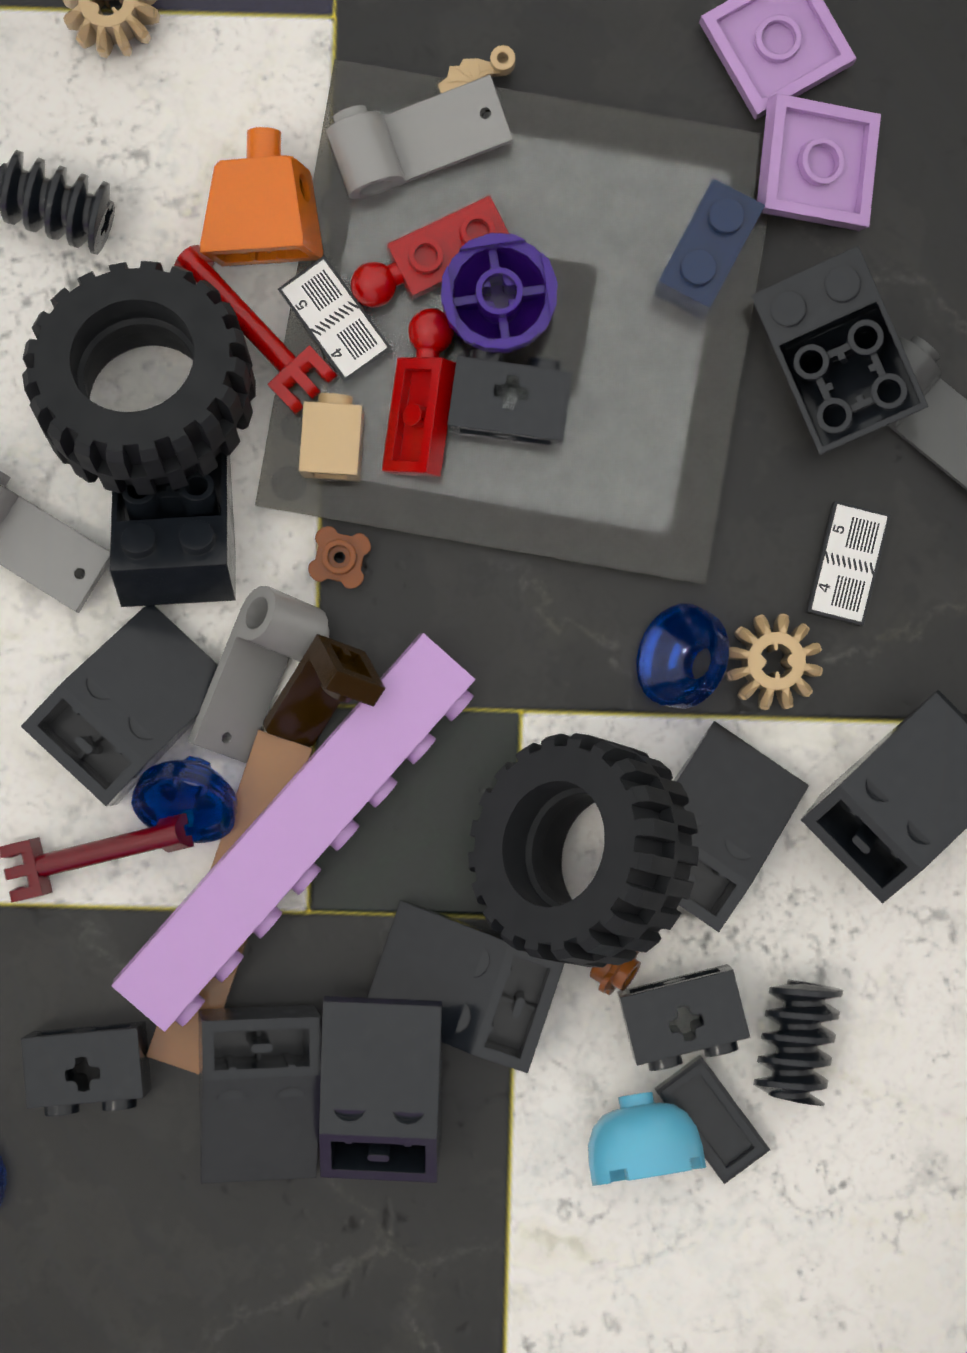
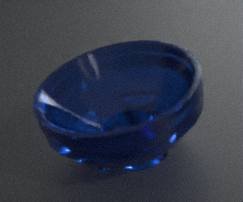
M681 603L661 612L644 632L638 648L636 672L643 692L652 701L666 707L686 709L705 701L717 689L727 670L729 640L726 629L714 614L693 604ZM708 649L711 656L710 666L702 677L695 679L692 672L695 657L700 651Z
M188 756L184 760H169L159 763L144 771L134 787L131 804L137 817L148 828L156 826L162 818L186 813L189 824L184 825L186 836L192 835L193 843H207L222 839L230 833L235 824L238 801L228 781L211 768L210 762L198 757ZM186 782H191V783H194V784H197V785H191V784H188V783H186Z

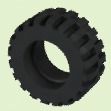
M141 261L140 268L130 269L126 262L108 265L110 270L108 273L95 277L94 272L91 271L77 278L79 282L78 287L71 292L63 288L50 300L54 308L50 314L42 311L38 315L32 326L37 340L29 339L25 344L23 361L27 367L22 374L24 391L31 402L30 407L54 453L63 464H70L77 476L88 483L96 482L99 477L105 490L117 493L125 492L126 485H132L135 487L138 495L156 494V485L166 483L170 484L173 491L189 485L186 479L187 476L199 471L205 477L216 469L218 465L215 457L220 452L226 456L231 455L240 443L236 428L244 430L249 426L253 414L250 401L256 397V380L243 331H241L238 317L230 303L223 302L219 291L208 281L200 280L196 284L193 272L178 266H172L170 273L165 272L161 262ZM143 346H163L180 351L193 360L190 373L180 389L169 399L152 408L135 412H120L106 409L90 400L93 384L101 370L115 357L131 349Z
M562 733L543 739L541 745L537 743L528 745L516 754L518 762L508 761L494 776L498 782L493 789L487 788L484 791L479 805L483 806L479 821L473 820L470 836L475 838V846L473 852H468L469 869L471 872H476L477 881L472 883L477 902L478 904L487 905V908L483 911L484 917L494 931L501 932L504 942L515 950L527 952L531 957L603 968L607 964L621 965L632 961L637 955L636 951L646 953L659 943L661 936L658 932L661 929L671 930L681 915V912L677 910L681 899L688 900L694 882L688 880L691 866H698L699 847L692 846V835L698 833L694 812L684 809V806L689 803L688 795L681 783L672 781L671 770L661 761L649 758L647 753L625 745L580 733H575L572 736ZM596 803L604 825V851L593 880L580 895L572 900L562 875V851L566 836L574 821L587 807Z

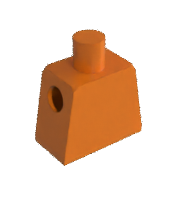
M256 127L247 130L246 158L220 160L214 166L200 242V253L222 267L314 261L323 257V246L311 173L308 168L293 156L281 155V132L277 129Z

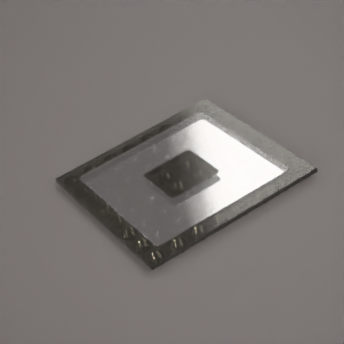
M335 59L313 177L323 256L326 257L351 291L352 275L360 265L372 261L383 263L386 266L393 263L386 250L388 243L490 195L509 234H515L526 239V243L535 246L540 253L542 251L550 260L558 281L557 306L546 331L529 346L503 354L505 355L504 362L527 365L528 358L541 357L562 362L561 370L573 372L562 448L449 433L447 427L441 477L395 475L382 471L397 358L416 357L417 349L414 348L409 340V323L413 316L423 309L435 308L444 312L441 304L442 286L411 300L404 284L396 287V292L391 301L382 307L369 308L360 304L391 346L392 352L347 385L290 308L284 345L296 357L310 345L337 375L328 384L318 376L314 368L306 374L321 391L319 394L337 393L350 395L353 397V405L363 406L365 423L361 480L359 482L303 478L299 472L303 409L295 415L275 394L255 506L705 585L754 305L751 295L756 293L769 214H760L704 321L654 295V291L659 278L713 178L757 201L764 134L495 87L514 142L373 196L351 199L345 188L326 131L335 123L333 116L337 112L355 105H365L367 111H378L383 116L440 94L438 84L445 78ZM317 260L299 261L296 275ZM454 331L451 344L439 354V358L456 362L457 356L470 357V351L478 348L465 343ZM297 383L289 390L299 398L302 405L304 401L318 402V395L311 399ZM507 384L505 393H495V396L503 399V408L508 410H514L518 400H527V397L518 395V386L514 384Z

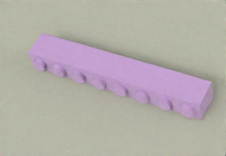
M424 633L419 634L380 678L385 686V690L375 706L359 702L309 760L114 978L111 986L164 1032L174 1021L183 1027L195 1015L205 1002V999L199 993L208 982L215 977L222 983L244 958L238 951V948L252 933L260 939L270 930L283 913L276 905L290 889L298 895L306 889L321 870L314 863L329 845L338 851L351 838L360 826L353 820L357 813L367 802L376 808L398 783L391 775L402 762L407 759L412 764H415L434 743L436 738L429 732L439 720L446 716L450 721H453L474 697L467 689L476 679Z

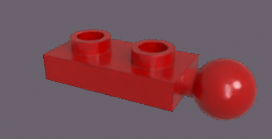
M489 195L388 243L386 250L393 263L386 266L380 262H366L354 271L351 278V291L355 299L366 307L378 308L391 301L396 292V287L404 284L411 300L441 287L442 276L447 265L449 266L452 258L459 253V249L469 240L489 233L509 234L491 196Z
M427 308L416 313L408 327L409 340L414 348L417 349L416 357L397 358L382 471L395 475L441 477L456 362L439 358V354L451 344L454 330L449 326L443 311Z

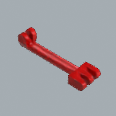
M199 245L186 248L177 257L174 266L193 272L196 284L200 280L208 281L219 291L222 301L230 303L238 317L243 334L279 372L267 385L296 415L303 409V405L299 398L289 390L297 383L311 399H314L321 391L306 374L314 368L318 376L330 384L337 377L336 373L310 345L296 357L212 268L215 265L214 261L200 253Z

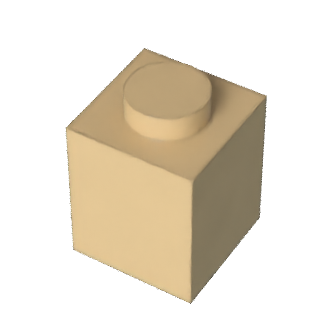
M337 393L318 394V402L304 401L299 472L303 478L360 482L365 412L362 405L352 404V396Z

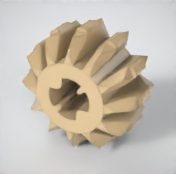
M62 0L65 6L71 9L64 15V22L69 30L78 31L76 36L78 44L86 49L96 43L97 52L106 59L111 54L114 44H118L124 56L130 57L132 47L129 41L134 37L141 43L149 44L151 36L144 25H153L160 21L158 10L151 6L157 0H119L122 7L119 10L112 7L114 12L112 15H104L101 10L104 5L110 9L109 1L112 0Z
M781 613L777 616L773 632H771L766 617L763 614L758 615L753 619L757 637L742 626L734 632L736 638L746 646V649L737 647L725 649V657L731 660L742 661L741 668L731 669L725 673L726 679L734 681L744 676L746 677L748 682L737 694L741 700H747L757 689H760L758 708L761 710H768L770 708L774 691L783 709L792 708L793 697L790 687L799 695L809 697L813 690L801 676L818 677L822 675V667L806 663V656L816 655L822 651L821 645L819 643H812L805 647L801 646L799 642L808 634L810 629L804 623L797 626L790 635L787 634L789 626V616L787 614ZM766 647L768 653L778 649L783 652L784 656L780 664L785 671L781 676L778 671L770 673L769 676L763 672L762 668L767 661L761 653Z

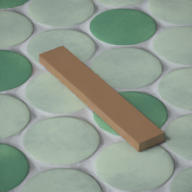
M258 730L211 869L309 760L314 748ZM249 937L238 948V951L242 955L245 951ZM240 963L222 983L213 977L201 990L199 995L205 999V1002L200 1009L225 1008ZM198 1011L183 1027L176 1021L165 1032L156 1026L146 1057L199 1074Z

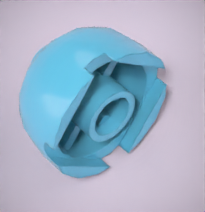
M653 1092L618 1097L620 1109L602 1115L593 1127L588 1142V1163L592 1186L706 1168L703 1145L697 1126L687 1112L678 1106L669 1103H654Z

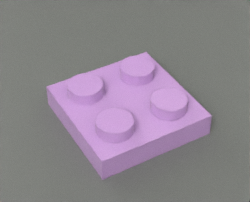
M728 0L701 15L699 21L754 120L766 114L769 97L777 93L797 97L853 66L857 59L823 0Z
M779 93L769 97L767 100L757 201L765 205L762 213L857 231L868 228L870 224L881 114Z

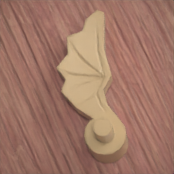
M501 45L494 48L491 52L490 62L478 58L463 59L459 66H449L447 78L438 84L440 94L491 75V77L509 75L515 67L516 58L514 51L509 46Z

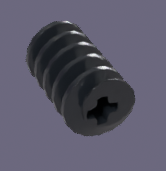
M16 150L9 161L0 166V211L3 221L15 225L23 218L25 229L35 233L45 226L47 237L54 240L60 239L66 233L68 244L77 248L81 247L88 240L90 253L98 255L108 239L114 219L115 206L114 202L110 200V183L103 181L94 194L88 193V175L81 173L71 187L67 185L66 167L59 165L50 179L46 178L44 159L37 158L30 170L27 171L23 169L24 152Z
M790 979L787 980L785 985L769 987V994L781 1000L784 1004L781 1008L765 1011V1016L779 1024L780 1028L777 1031L765 1032L761 1035V1039L774 1046L776 1051L773 1054L758 1056L757 1062L772 1070V1075L754 1079V1086L775 1098L808 1105H825L824 1102L811 1095L810 1092L827 1089L829 1080L813 1070L830 1066L832 1063V1057L817 1048V1046L835 1042L836 1034L822 1026L821 1022L839 1019L840 1011L827 1004L825 999L841 997L844 990Z

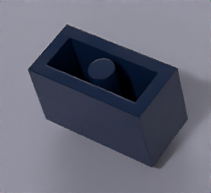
M713 178L659 278L654 295L704 321L765 205Z

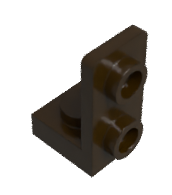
M317 634L263 721V726L268 734L311 747L317 741L340 702L348 703L353 699L374 707L385 690V686L365 651Z

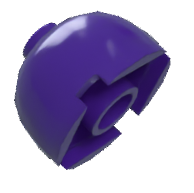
M489 233L469 240L459 249V253L452 258L449 266L447 265L442 276L441 304L449 326L465 343L484 352L509 353L529 346L546 331L557 306L558 281L550 260L542 251L540 253L535 246L526 243V239L515 234Z

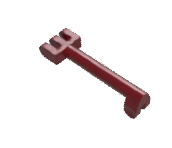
M182 813L162 818L154 827L48 853H43L40 837L1 846L0 858H13L21 854L23 865L3 869L5 879L10 880L26 876L28 886L17 887L9 891L11 903L53 893L49 878L51 875L158 849H163L169 853L193 847L192 835L186 836L184 825L189 824L187 814Z

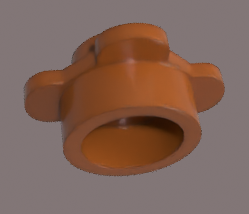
M331 526L321 528L315 536L318 544L316 558L308 566L310 576L317 582L330 579L342 582L347 589L357 588L364 580L361 568L364 556L371 550L369 539L361 533L353 536L339 534ZM338 552H342L345 555V560L342 563H337L334 560V556Z
M635 957L632 961L621 965L607 964L603 968L592 967L590 977L600 983L599 991L611 995L616 988L624 991L636 976L641 962Z

